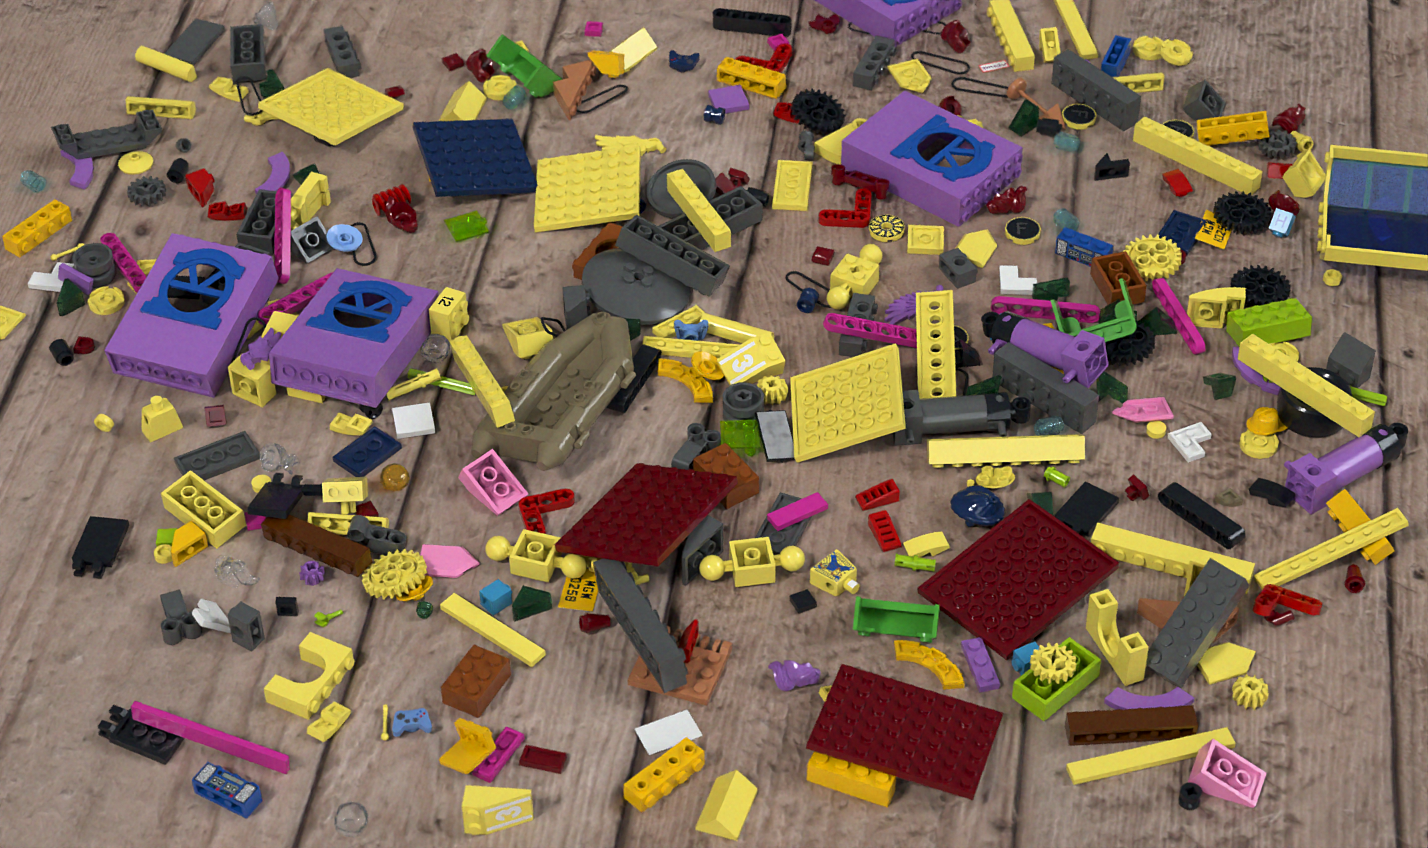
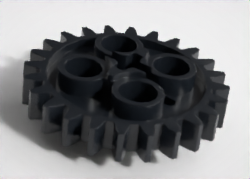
M813 88L810 92L805 89L804 92L800 91L799 94H796L791 103V109L793 110L791 114L796 115L794 120H799L798 124H803V129L810 128V132L814 130L817 135L819 132L825 135L826 132L831 134L839 130L845 121L844 109H841L842 104H837V99H831L832 95L827 96L826 92L822 94L820 89L817 92Z
M1235 191L1234 195L1228 192V196L1223 194L1222 198L1218 197L1217 202L1215 201L1213 209L1214 218L1217 219V223H1221V227L1227 226V230L1233 229V233L1238 230L1241 234L1244 231L1250 234V231L1257 233V229L1263 231V227L1267 228L1268 224H1270L1272 215L1271 207H1268V202H1264V198L1258 199V195L1253 197L1251 193L1245 195L1244 191L1241 194Z
M1250 265V269L1243 267V271L1238 270L1237 274L1234 273L1233 278H1231L1230 287L1246 288L1245 303L1248 308L1250 306H1260L1271 302L1287 300L1290 295L1291 285H1289V280H1285L1286 275L1280 276L1281 271L1274 272V268L1268 270L1267 266L1261 268L1260 265H1257V268H1254Z
M1136 321L1137 328L1132 335L1106 342L1108 362L1111 361V365L1118 363L1121 366L1122 363H1125L1126 366H1129L1130 362L1136 365L1137 360L1143 362V357L1149 358V354H1153V349H1155V336H1153V331H1150V327H1145L1144 323L1138 325V321Z

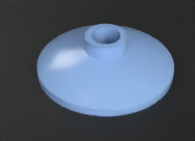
M346 224L335 225L327 232V242L336 250L350 252L358 249L362 244V235L353 226Z

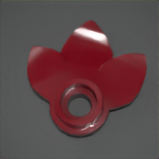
M817 14L815 21H810L808 24L813 29L821 30L825 34H831L836 31L840 18L837 14L829 18Z

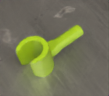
M340 609L327 615L317 612L314 617L318 620L314 623L325 627L329 620L342 615L343 611Z

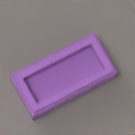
M65 263L59 266V280L86 295L92 292V278Z

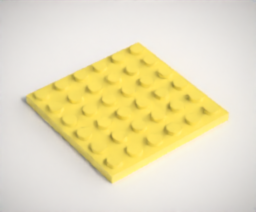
M326 68L260 101L259 109L319 139L327 141L331 145H338L402 111L404 103L332 69Z
M640 145L538 160L536 180L538 186L536 188L534 214L535 232L628 220L636 215L640 216Z
M896 343L790 377L794 458L797 463L906 429L899 348Z

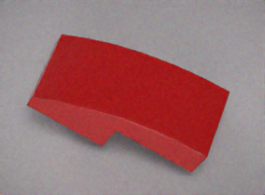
M777 102L773 112L774 116L788 122L799 123V120H794L796 115L791 114L793 111L791 103Z
M1179 169L1162 174L1163 180L1169 184L1170 191L1176 197L1186 196L1189 192L1193 191L1189 181Z
M226 201L210 204L208 209V218L220 221L242 220L247 214L245 202L228 206Z

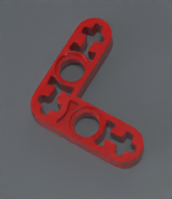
M787 43L779 44L769 61L748 56H738L735 60L782 73L792 56V46Z
M865 188L856 191L854 211L821 210L819 212L820 225L865 228L869 226L871 191Z
M560 489L520 499L519 513L525 530L534 531L537 529L538 533L546 534L540 514L573 506L575 503L574 492L570 489ZM545 500L551 501L550 504H546V505L543 504L542 502L545 501ZM530 518L537 519L535 522H528L527 520Z
M1267 584L1255 599L1252 610L1258 615L1269 616L1275 607L1280 604L1310 615H1319L1322 602L1277 585Z

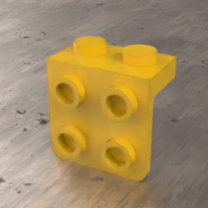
M459 718L454 722L460 740L439 758V762L441 765L464 774H469L496 749L489 728Z

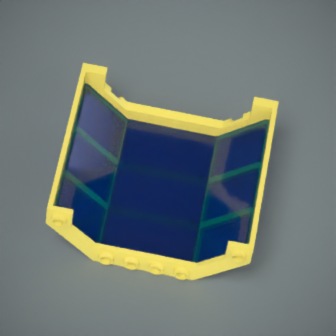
M1330 145L1329 152H1325L1324 162L1327 163L1323 201L1319 202L1318 213H1321L1318 217V225L1321 228H1318L1317 238H1320V241L1318 240L1317 243L1320 259L1428 271V154Z

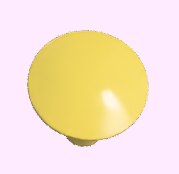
M984 466L981 468L982 472L976 477V483L985 488L1005 487L1015 480V475L1009 466L1002 468Z

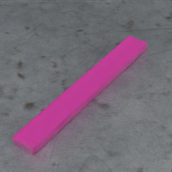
M134 701L131 706L133 720L283 774H287L290 770L289 755Z

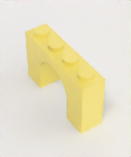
M1109 589L1089 596L1086 629L1123 684L1127 686L1144 680L1149 647L1139 632L1120 638L1116 625L1118 602Z
M312 632L299 645L301 660L322 668L324 673L318 679L308 683H296L275 674L264 688L267 703L308 720L319 710L322 702L330 696L333 688L342 681L345 673L354 665L351 648Z

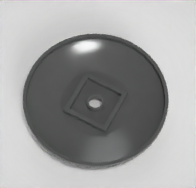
M620 248L606 250L592 257L585 265L582 274V285H585V292H589L591 303L602 312L609 313L610 316L622 317L629 323H662L680 314L686 308L690 297L689 286L684 285L683 282L676 278L669 277L665 272L653 268L652 265L638 260L635 256L622 251Z

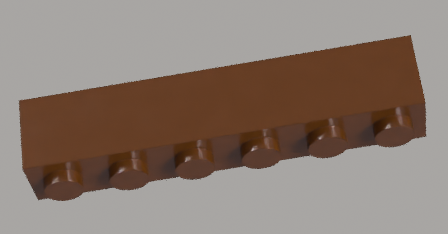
M289 515L286 519L267 517L261 523L264 538L276 542L285 548H290L299 554L309 556L330 567L342 570L346 574L359 577L372 563L368 547L292 515Z
M1193 705L1067 712L1065 719L1068 746L1166 741L1195 735L1198 729Z

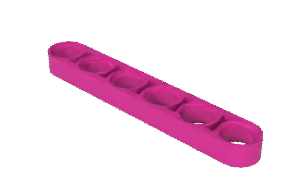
M280 187L275 196L274 266L279 279L277 283L285 285L290 277L291 191Z
M114 233L102 235L100 238L101 243L107 245L112 250L115 265L134 291L138 293L141 288L139 285L143 284L146 275Z
M333 272L264 307L258 312V318L262 319L267 326L274 311L293 314L306 307L320 290L317 287H322Z
M1164 278L1154 279L1152 281V288L1155 295L1192 353L1195 355L1204 353L1205 342L1166 280Z
M997 296L991 301V311L999 315L1009 311L1023 317L1056 320L1054 312L1050 311L1052 309L1051 301ZM1057 301L1063 319L1073 317L1079 322L1095 323L1100 318V309L1096 305ZM1001 303V304H1003L1004 306L1001 307V308H998V307L995 306V304ZM1014 305H1020V306H1022V308H1021V309H1015V308H1013V306H1014ZM1039 307L1041 310L1034 311L1031 308ZM1076 310L1078 313L1070 314L1068 311ZM1088 312H1095L1096 315H1094V316H1089V315H1087V313H1088Z
M835 313L827 314L823 321L824 328L830 332L917 348V329ZM828 320H833L837 325L830 324ZM846 323L852 324L854 328H849ZM864 327H869L872 332L866 331ZM881 330L887 331L890 335L883 334ZM899 334H904L907 338H902Z

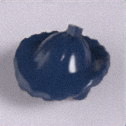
M981 485L969 486L960 490L950 500L951 509L958 517L966 520L965 524L968 527L976 524L984 527L993 526L1003 520L1005 515V508L999 497Z

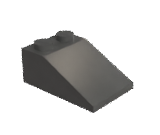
M709 515L688 535L682 554V584L684 586L700 573L699 565L704 557L708 555L719 556L723 552V523Z

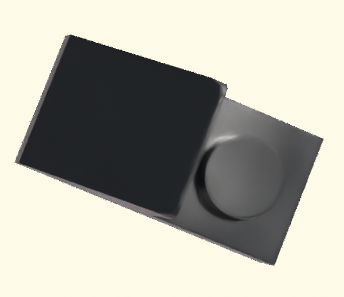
M1106 153L1095 165L1094 180L1128 177L1129 160L1111 161L1108 153Z
M959 339V349L955 350L956 368L980 366L977 350Z

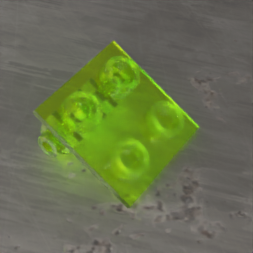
M478 211L444 220L456 242L490 233L485 225L487 224L486 218H482Z
M756 420L720 421L721 445L726 443L731 449H744L745 454L750 457L756 453V448H760V436Z

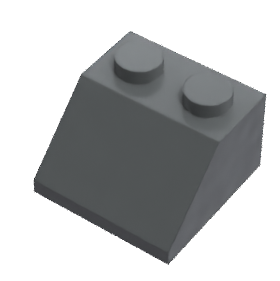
M1204 79L1189 88L1183 109L1193 120L1222 116L1226 102Z
M318 216L291 231L290 251L306 264L333 249L327 242V231Z
M585 285L562 287L566 330L591 315L590 306H587V303H590L589 292H585Z
M1345 332L1329 355L1326 369L1340 375L1352 387L1358 388L1371 376L1376 350Z

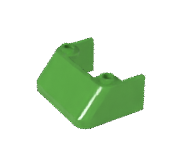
M501 34L486 55L501 66L499 69L504 73L508 74L510 72L522 81L524 87L529 89V93L536 98L538 96L542 98L554 92L553 82L563 79L534 55L503 34Z
M1123 278L1119 279L1125 300L1120 301L1115 306L1117 319L1081 329L1079 321L1073 317L1063 319L1058 302L1054 299L1050 300L1059 331L1076 337L1081 330L1103 337L1105 343L1132 335L1136 331L1137 324L1126 281Z
M856 596L853 630L858 631V635L870 636L872 632L920 637V642L932 643V639H937L940 605L935 604V606L863 599Z

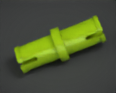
M896 554L894 566L912 568V571L918 569L934 572L936 559L920 558L918 555L913 557Z

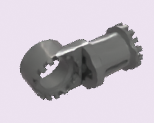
M803 130L799 134L800 142L798 143V149L805 153L804 160H814V145L812 142L814 140V133L810 132V130Z

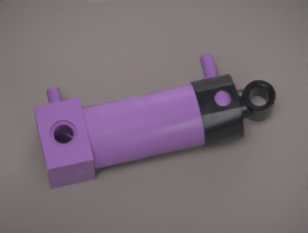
M1005 311L1000 315L996 312H987L981 317L984 335L991 338L993 343L988 349V353L994 355L999 348L1010 342L1047 365L1064 371L1063 381L1065 383H1069L1073 379L1087 388L1109 366L1105 339L1098 335L1081 330L1075 337L1009 311Z
M1392 423L1389 427L1379 424L1368 430L1361 437L1347 442L1318 459L1309 453L1294 462L1288 460L1284 463V467L1288 469L1285 487L1295 493L1293 500L1312 515L1327 506L1326 502L1333 498L1335 491L1397 459L1401 454V449L1405 447L1408 428L1402 423Z

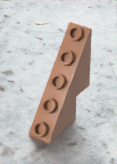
M592 60L562 66L563 79L553 82L554 96L569 121L575 116L577 105L580 106L582 96H585L587 86H590L592 76L596 74V66H593Z
M1140 598L1137 613L1163 629L1180 602ZM1235 607L1212 643L1237 623L1238 607Z

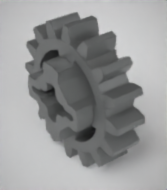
M1272 129L1269 133V138L1258 140L1259 151H1262V154H1268V157L1274 156V159H1277V156L1283 159L1284 155L1290 157V153L1294 154L1296 150V138L1292 137L1293 134H1287V131L1281 132L1278 129L1275 132Z
M143 176L141 180L137 178L136 182H131V186L127 187L128 198L135 205L141 203V206L145 204L151 206L152 203L157 204V200L162 201V197L166 196L165 184L163 180L159 181L158 177L152 179V176L149 178Z

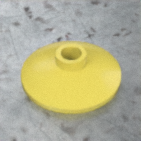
M130 152L120 158L118 162L119 169L126 174H141L152 167L153 158L146 152Z

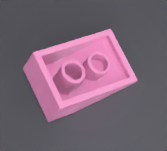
M493 449L464 467L458 477L467 490L497 516L519 502L520 499L528 496L527 491Z
M1212 739L1199 749L1188 783L1192 782L1199 785L1202 792L1254 808L1266 772Z

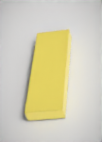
M695 305L652 327V333L657 337L673 338L676 336L674 329L675 320H680L684 324H698L705 312Z

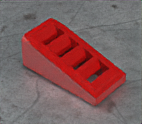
M889 479L855 495V498L862 511L898 502L900 491L894 480Z
M883 510L869 514L868 526L882 551L885 552L902 547L888 512Z

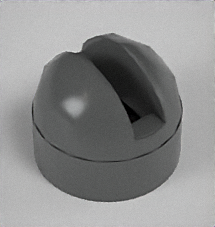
M181 138L176 142V148L181 152H187L191 149V142L187 138Z

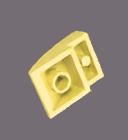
M1216 288L1189 295L1187 315L1194 326L1222 329L1223 324H1227V312L1244 309L1246 288Z

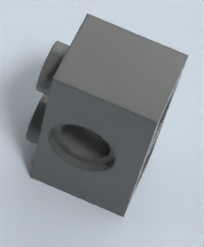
M959 248L939 254V269L957 289L976 282L977 267L975 264H972L966 254L962 253Z
M241 601L229 611L227 616L232 641L252 652L265 639L260 611Z

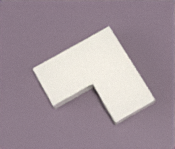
M57 262L51 274L34 272L28 282V287L30 289L64 292L67 284L58 279L59 266L62 263ZM65 263L66 265L74 268V264Z
M999 266L1000 294L1037 295V278H1018V266Z
M1202 422L1168 433V439L1189 463L1205 457V451L1198 443L1211 439V433Z
M200 599L197 604L199 608L195 607L192 612L199 625L231 633L228 618L216 602Z

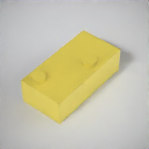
M191 470L161 492L164 508L184 524L190 521L195 523L206 533L207 542L216 549L247 526L243 510Z

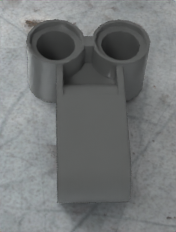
M700 423L690 424L687 427L688 440L674 455L671 467L694 470L693 458L721 445L720 432L717 430L704 431V426Z
M355 515L352 518L347 532L349 540L368 547L370 552L388 555L389 551L394 554L396 550L401 553L405 549L406 535L403 532L371 525L369 520L362 515Z
M180 589L161 594L160 598L166 615V619L161 622L164 642L168 645H175L182 640V637L187 639L200 637L202 627L193 617L192 612L187 611Z

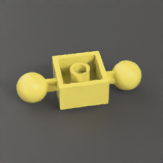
M867 244L863 246L859 257L846 254L830 275V290L827 293V302L830 307L837 310L845 308L849 304L853 293L869 295L879 281V263L882 260V251L877 245Z
M525 529L522 530L515 546H511L510 542L503 536L490 538L485 546L486 554L491 560L503 561L509 557L511 574L549 582L555 568H561L564 575L572 579L581 577L587 568L586 560L582 555L567 554L563 558L561 557L562 552H556L554 544L561 539L560 537Z
M769 537L729 541L730 560L723 561L716 555H708L700 562L699 570L701 575L709 581L718 580L723 576L724 572L732 571L735 587L775 583V566L781 565L787 571H797L803 566L805 555L797 546H787L779 555H773Z

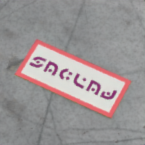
M1006 60L978 65L983 73L1010 67Z

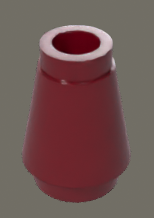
M1355 564L1348 566L1345 579V587L1351 593H1359L1365 587V580L1360 568Z
M584 613V615L579 616L581 632L590 633L610 627L611 624L609 615Z

